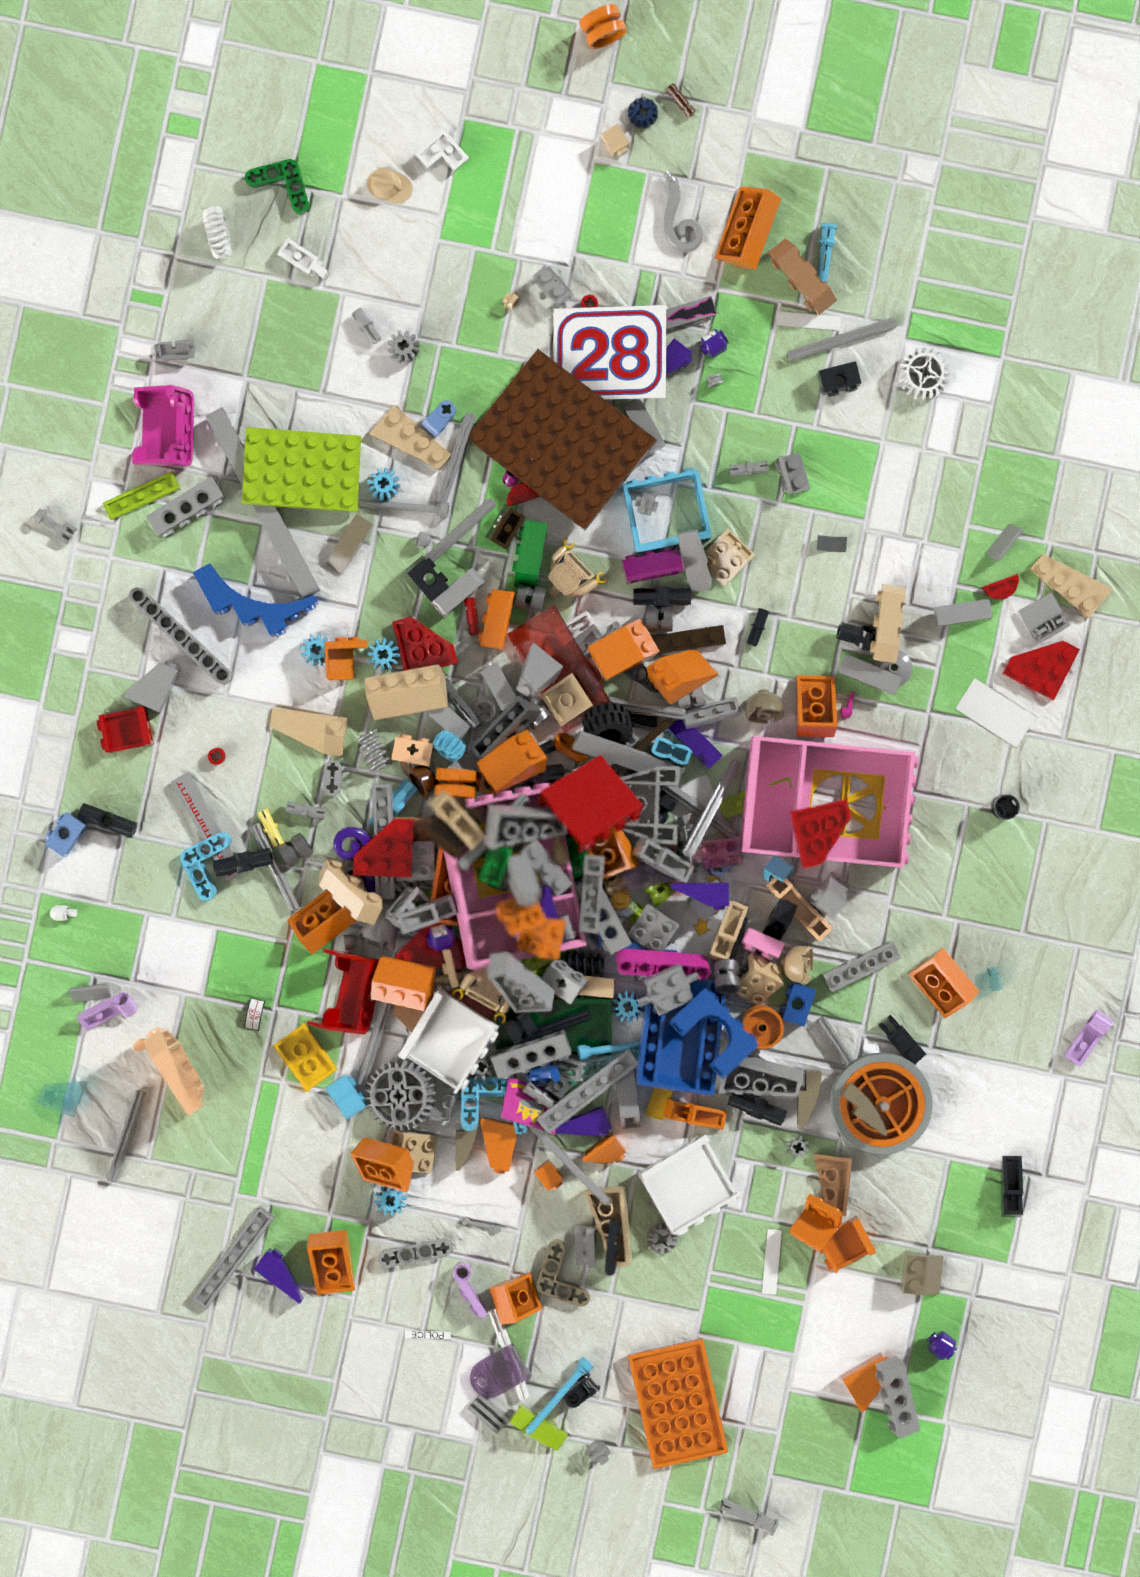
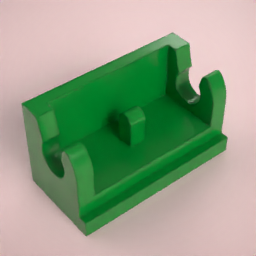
M574 837L566 838L573 879L583 878L585 855H587L586 849L580 853L578 851L580 847L578 841Z
M502 846L496 849L488 848L478 880L500 887L513 850Z

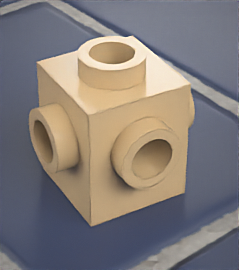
M623 871L604 878L602 881L605 885L603 890L608 898L617 891H625L628 894L635 891Z

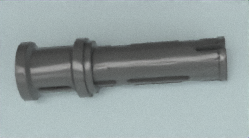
M445 678L448 703L456 708L473 730H476L483 722L460 697V691L455 690L449 683L450 680Z

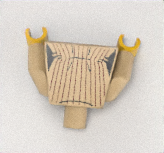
M568 538L563 540V546L559 547L550 559L548 579L553 584L547 591L553 597H556L560 592L565 596L569 594L573 596L584 595L595 589L598 584H604L607 581V578L604 581H600L598 578L603 572H599L595 579H592L594 575L570 551L574 547V542L571 546L565 545Z
M488 967L468 973L460 983V988L452 992V996L455 995L456 991H459L461 997L458 1000H461L466 994L496 1011L495 1021L498 1015H502L504 1018L502 1020L503 1024L506 1020L505 1013L508 1012L510 1005L488 977Z

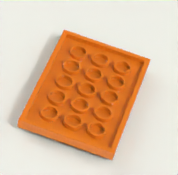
M703 1338L628 1354L653 1469L728 1453Z

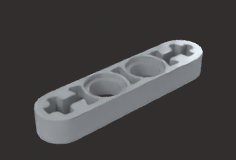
M441 1238L385 1249L380 1253L378 1261L382 1267L390 1268L446 1257L451 1253L453 1245L449 1239ZM441 1243L449 1245L446 1252L440 1249L436 1250V1255L433 1254L434 1248L432 1244H436L435 1248L440 1247ZM422 1246L430 1248L431 1253L428 1256L420 1254ZM403 1250L411 1252L412 1257L409 1260L402 1259L401 1252ZM395 1251H398L397 1258L399 1262H396V1258L391 1259L390 1263L382 1260L385 1254L391 1257L395 1256Z

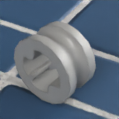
M722 373L705 378L709 382L708 388L724 383V380L721 379Z

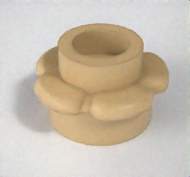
M515 292L507 293L504 297L505 309L513 310L516 307L519 297L515 295Z

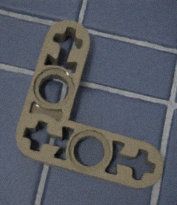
M555 1239L548 1246L537 1279L536 1288L543 1295L576 1306H586L590 1301V1294L585 1288L556 1279L566 1247L563 1241ZM560 1244V1248L563 1249L557 1253L556 1258H560L559 1261L548 1257L549 1254L553 1257L554 1249L552 1246ZM548 1262L556 1264L557 1268L554 1272L546 1270L545 1265ZM547 1280L548 1285L553 1286L554 1283H557L554 1294L551 1293L552 1288L546 1287V1289L543 1290L542 1285H540V1282L544 1283V1281ZM566 1286L569 1293L566 1296H560L558 1294L559 1287ZM572 1289H575L574 1294L580 1295L582 1292L587 1299L579 1302L576 1296H573L572 1300L569 1298Z

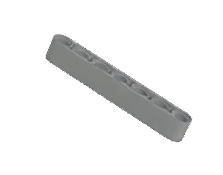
M140 587L131 589L129 592L130 601L209 676L220 684H227L231 681L232 672L147 591ZM142 592L143 599L138 602L135 601V594ZM156 605L157 612L150 615L148 612L149 607ZM165 618L171 619V625L168 628H164L162 625V621ZM179 631H184L185 638L182 641L176 639V634ZM193 644H198L199 651L196 654L190 652V647ZM207 657H212L213 664L210 667H205L204 660ZM221 670H225L227 677L221 681L218 678V673Z

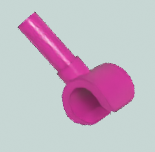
M850 692L847 707H841V718L851 717L855 692Z

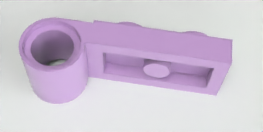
M121 992L79 1013L77 1018L85 1030L88 1031L119 1014H122L124 1017H131L137 1012L138 1007L128 993Z
M1095 1010L1063 1056L1081 1067L1102 1035L1106 1034L1110 1029L1113 1020L1100 1011Z
M467 1262L457 1263L453 1274L461 1289L459 1292L464 1300L468 1299L472 1304L470 1308L474 1315H479L482 1319L488 1315V1310L468 1282L471 1276V1266ZM460 1267H464L467 1269L468 1274L460 1276L457 1270Z

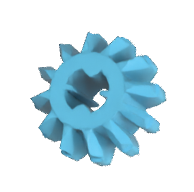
M378 468L377 476L371 473V477L374 480H368V484L374 485L369 488V491H375L373 494L375 498L381 494V501H384L385 495L391 500V492L394 495L398 494L394 488H400V484L395 483L400 479L398 476L393 477L395 471L392 470L388 474V468H384V472L381 473ZM383 480H386L389 485L382 489L379 483H383Z
M311 634L310 642L307 639L303 640L307 646H300L301 649L306 650V652L301 653V656H308L305 662L309 663L312 660V666H316L317 660L322 666L324 665L322 659H325L324 642H327L328 638L324 637L321 640V634H317L315 640L313 634ZM315 645L321 648V651L319 650L320 654L318 655L312 652V649H314L313 647Z
M383 638L382 645H380L378 640H375L377 647L369 646L370 649L374 650V652L367 653L368 656H374V658L369 660V663L377 661L374 669H377L381 664V671H385V665L391 670V662L395 665L398 664L393 658H399L400 654L393 652L399 648L397 646L391 648L394 643L393 641L386 645L387 641ZM385 650H387L388 653L386 654L388 655V658H382V660L379 659V657H381L379 655V652H384Z
M441 731L433 741V747L436 749V752L450 762H456L465 752L466 747L462 740L449 731Z
M624 990L625 997L618 993L617 996L620 998V1001L613 999L612 1002L618 1004V1006H613L612 1010H619L614 1016L619 1017L622 1014L621 1022H624L625 1017H628V1022L631 1023V1016H634L636 1020L639 1019L635 1014L636 1012L643 1014V1010L638 1009L640 1005L637 1003L641 996L639 995L634 999L635 991H632L631 995L628 996V991ZM627 1001H629L633 1009L625 1011L623 1004H627Z
M381 1186L380 1190L382 1193L376 1192L375 1196L381 1198L374 1201L375 1204H381L377 1210L381 1211L384 1208L383 1215L385 1216L388 1211H390L391 1216H394L395 1210L400 1214L402 1212L400 1207L405 1208L407 1205L405 1202H402L407 1200V1196H401L404 1193L402 1191L389 1187L386 1190L384 1186ZM389 1195L390 1198L392 1196L395 1197L394 1204H392V1202H390V1204L387 1202Z

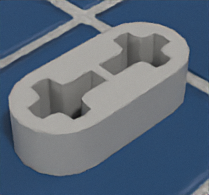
M329 760L324 766L323 789L327 795L336 796L341 791L342 765L336 760ZM332 763H335V766L338 767V770L334 772V777H331V771L328 770V766H331ZM331 779H334V785L338 787L337 790H334V793L327 789V785H331Z

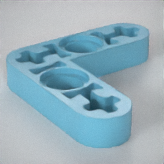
M226 832L217 833L184 850L180 855L181 863L197 895L204 901L213 899L217 894V889L203 860L227 849L231 845V836ZM220 838H225L223 844L215 846V842L219 841ZM203 844L209 845V854L202 852ZM197 852L198 856L187 860L186 857ZM196 869L201 870L203 873L201 880L196 879L194 875ZM206 880L207 883L201 886L199 885V883H202ZM210 889L211 892L205 895L204 891Z
M475 1077L467 1078L469 1083L461 1095V1126L464 1130L470 1132L478 1127L479 1097H505L508 1079L485 1077V1082H483L482 1078H478L477 1081H475ZM489 1083L495 1086L492 1091H487L484 1087ZM470 1084L473 1085L472 1094H469L468 1087ZM498 1084H501V1090L498 1089ZM470 1100L476 1103L472 1108L465 1106V1103ZM468 1114H472V1123H471V1124H468V1123H467V1122H468Z

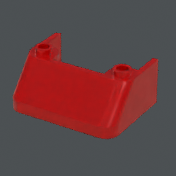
M324 948V953L336 956L335 967L343 971L336 1008L326 1009L322 1022L308 1020L307 1024L328 1031L366 1034L371 1026L376 1000L371 999L372 979L380 959Z

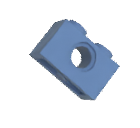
M70 812L62 813L56 821L58 824L54 830L51 829L45 837L47 840L45 845L62 857L68 856L88 827L85 822ZM64 828L69 831V836L66 839L61 837V830Z

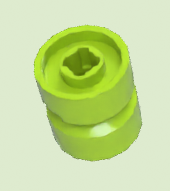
M661 871L656 872L640 885L647 894H651V900L656 906L662 904L676 892V890L670 888V883L665 882L666 878ZM659 887L662 890L660 893L656 890Z

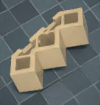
M882 584L881 590L877 591L876 602H879L878 616L875 615L873 620V627H876L875 641H871L870 645L873 660L896 663L901 639L899 637L904 614L902 613L903 604L906 597L905 587Z
M327 857L319 873V886L324 891L328 890L333 894L332 898L342 908L347 907L351 911L350 915L355 920L374 925L382 910V896L364 891L362 878L345 874V862Z

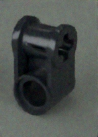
M587 1372L581 1376L565 1394L564 1399L569 1407H578L600 1390L601 1387L596 1385L591 1379L590 1373ZM571 1393L578 1395V1399L575 1402L568 1400V1396Z

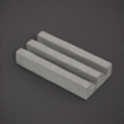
M571 1058L562 1060L578 1065L577 1068L557 1063V1060L551 1062L552 1066L576 1072L575 1076L558 1071L562 1077L583 1082L581 1074L585 1072L582 1069L583 1066H586V1062Z
M481 1393L468 1407V1410L496 1434L510 1419ZM482 1400L503 1419L502 1422L481 1405L479 1401ZM476 1405L482 1412H484V1413H485L490 1419H492L498 1426L496 1427L494 1424H492V1423H491L486 1417H484L477 1409H475L474 1406Z

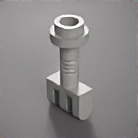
M39 508L33 517L36 519V522L40 523L43 521L58 532L56 538L67 545L69 541L63 538V536L67 535L72 538L73 535L67 530L70 528L76 532L77 528L67 521L62 526L46 515L47 510Z

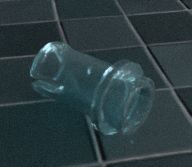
M999 966L987 968L991 991L1003 989L1002 985L1004 983L1001 982Z

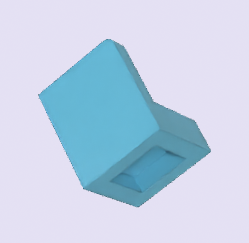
M775 855L764 868L763 879L769 882L775 877L784 882L786 878L790 879L793 876L794 867Z

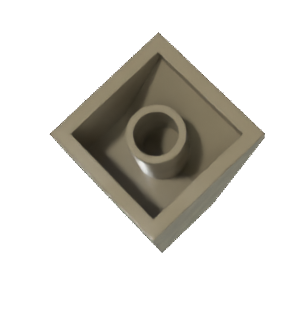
M905 1251L901 1282L902 1292L915 1295L939 1294L944 1256Z

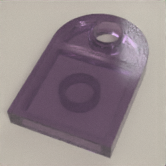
M512 1342L478 1361L471 1370L470 1382L473 1389L479 1395L493 1398L526 1381L532 1375ZM477 1378H483L486 1381V1386H479Z

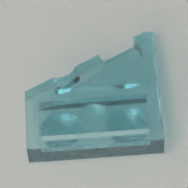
M77 1081L45 1084L37 1103L73 1117L88 1082Z

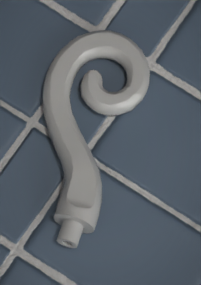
M668 170L662 173L665 179L662 183L668 196L663 220L664 234L674 249L685 253L692 252L702 243L703 230L697 221L685 219L677 227L679 236L684 237L688 227L693 228L695 236L689 242H682L677 238L673 222L680 202L681 191L676 175L672 176Z

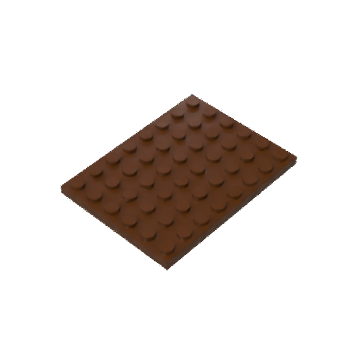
M539 349L535 351L468 436V441L584 531H586L657 442L656 438Z

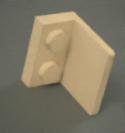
M729 529L722 533L705 551L709 572L723 586H726L755 556Z
M400 1129L393 1131L391 1145L404 1147L410 1152L414 1162L412 1172L429 1174L432 1172L438 1137L430 1134L409 1133Z

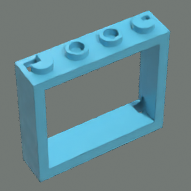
M687 468L683 469L682 473L679 474L667 472L663 474L664 477L656 478V475L645 477L644 481L637 482V479L626 481V484L623 485L622 488L636 554L680 545L678 536L640 544L630 492L693 479L703 531L698 532L701 541L711 540L712 535L698 470Z

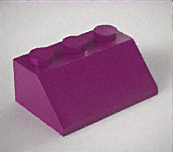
M674 547L664 548L663 552L655 553V550L644 552V556L637 557L636 554L625 556L626 560H622L626 585L681 574L684 571L679 549L674 550Z

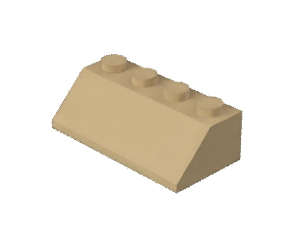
M439 665L364 678L366 697L375 721L448 708L445 671Z

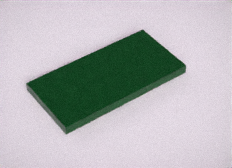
M553 998L551 1011L528 1012L537 1027L588 1009L591 1016L589 1021L564 1029L571 1047V1055H578V1045L590 1046V1048L612 1045L611 998H575L571 1004L562 998ZM511 1006L508 1012L505 1013V1022L511 1018L515 1020L516 1015L519 1014L515 1013ZM502 1015L496 1017V1025L499 1026L496 1031L499 1033L496 1038V1050L514 1045L502 1024L504 1019ZM547 1046L545 1048V1051L547 1052H553L555 1050V1048L552 1046ZM529 1052L527 1055H536V1053ZM612 1052L597 1055H612Z

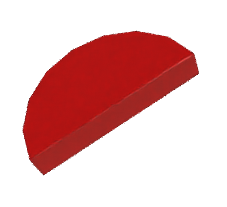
M519 483L512 487L506 500L507 505L512 507L541 496L524 483Z
M1016 574L981 588L990 598L997 600L1006 599L1016 591L1019 576Z

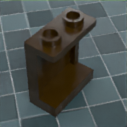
M460 796L458 798L452 797L478 828L481 824L485 823V820L482 818L483 814L475 808L473 810L470 809L465 799ZM439 815L436 816L423 833L452 858H458L462 853V848L465 846V843Z

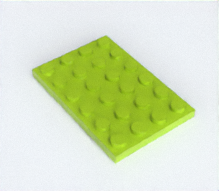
M246 427L242 504L357 512L361 436Z

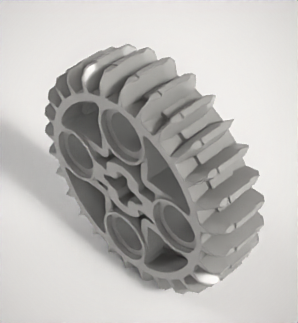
M396 1060L395 1065L393 1061H390L388 1066L386 1064L381 1065L382 1070L379 1068L375 1070L377 1075L372 1074L370 1076L374 1081L367 1082L371 1088L365 1090V1092L370 1093V1096L365 1097V1099L370 1100L371 1103L367 1104L366 1107L373 1108L369 1114L376 1113L374 1120L381 1119L379 1125L387 1123L386 1129L391 1128L393 1125V1131H397L399 1126L401 1131H405L406 1126L408 1130H411L413 1125L415 1127L420 1125L419 1121L421 1123L426 1121L423 1115L426 1117L430 1116L427 1110L434 1109L433 1106L429 1105L436 1101V1099L431 1098V1095L436 1094V1092L430 1091V1088L435 1085L428 1084L432 1077L425 1078L424 1076L427 1071L419 1072L421 1066L414 1068V1062H411L408 1066V1060H404L402 1065L400 1060ZM397 1071L401 1072L403 1076L401 1081H398L395 1077ZM410 1074L416 1077L421 1085H410ZM388 1075L389 1087L378 1088L383 1078ZM417 1089L422 1091V1099L416 1097L415 1092ZM379 1092L385 1094L384 1102L379 1100ZM397 1093L403 1094L404 1097H398ZM423 1103L420 1110L412 1117V1104ZM380 1106H391V1117L385 1114ZM399 1110L405 1112L404 1120L400 1119L398 1115Z

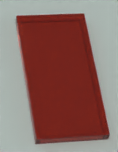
M555 605L507 634L523 663L531 645L535 643L563 666L558 678L544 689L541 694L568 675L573 674L593 706L611 702ZM586 711L562 726L563 732L566 733L580 725Z

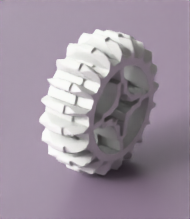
M212 206L204 209L202 213L203 222L213 256L216 259L231 256L233 252L232 244L221 207Z
M926 347L923 348L922 353L919 348L915 350V354L910 351L908 353L909 358H903L906 364L901 363L899 365L903 370L899 371L898 375L904 376L899 379V382L906 383L902 389L904 390L908 387L910 390L907 394L910 395L912 392H915L914 398L916 399L919 394H921L922 400H925L926 394L929 399H932L933 393L938 396L940 394L939 389L944 391L946 388L943 384L949 383V380L945 377L950 376V372L944 371L949 368V365H943L946 358L940 360V352L936 356L933 355L934 349H931L929 353H927ZM926 359L923 366H910L916 360ZM932 362L938 368L939 375L931 369ZM926 368L927 375L922 380L921 372ZM909 372L916 376L917 385L912 382ZM925 381H937V384L933 387L922 388Z

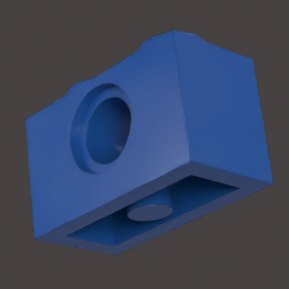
M792 982V985H788L785 993L787 1001L786 1004L782 1003L779 1012L782 1015V1020L805 1027L816 989ZM796 998H799L802 1002L801 1007L798 1009L792 1007V1001Z

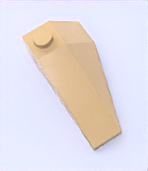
M272 708L271 728L323 754L343 757L348 718Z

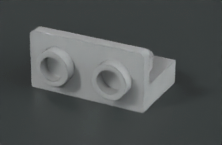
M800 452L778 457V462L775 463L777 473H781L783 481H781L783 492H787V495L790 496L810 490Z
M575 1226L576 1265H588V1268H595L594 1226Z

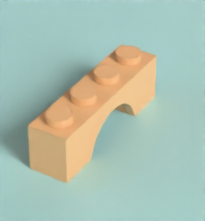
M773 877L765 884L778 900L782 898L798 905L794 917L818 942L833 930L828 922L800 895L787 879L781 882Z

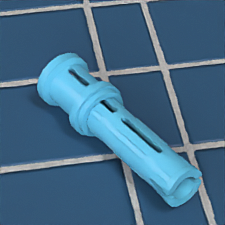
M821 223V239L818 240V244L821 247L817 275L822 282L828 283L831 251L836 243L834 236L838 226L831 223Z

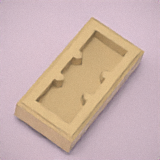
M448 948L443 950L445 963L442 964L444 975H449L451 988H456L459 984L451 950Z

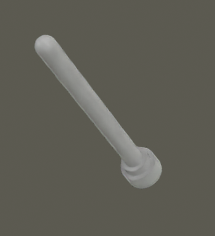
M358 500V506L364 508L436 513V515H440L443 518H448L449 515L448 502H441V504L424 505Z

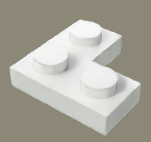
M445 129L415 153V156L427 170L441 158L446 161L454 172L469 160V157Z

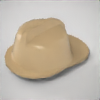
M385 168L376 169L367 179L368 191L376 198L391 203L405 202L412 193L411 181L407 176Z

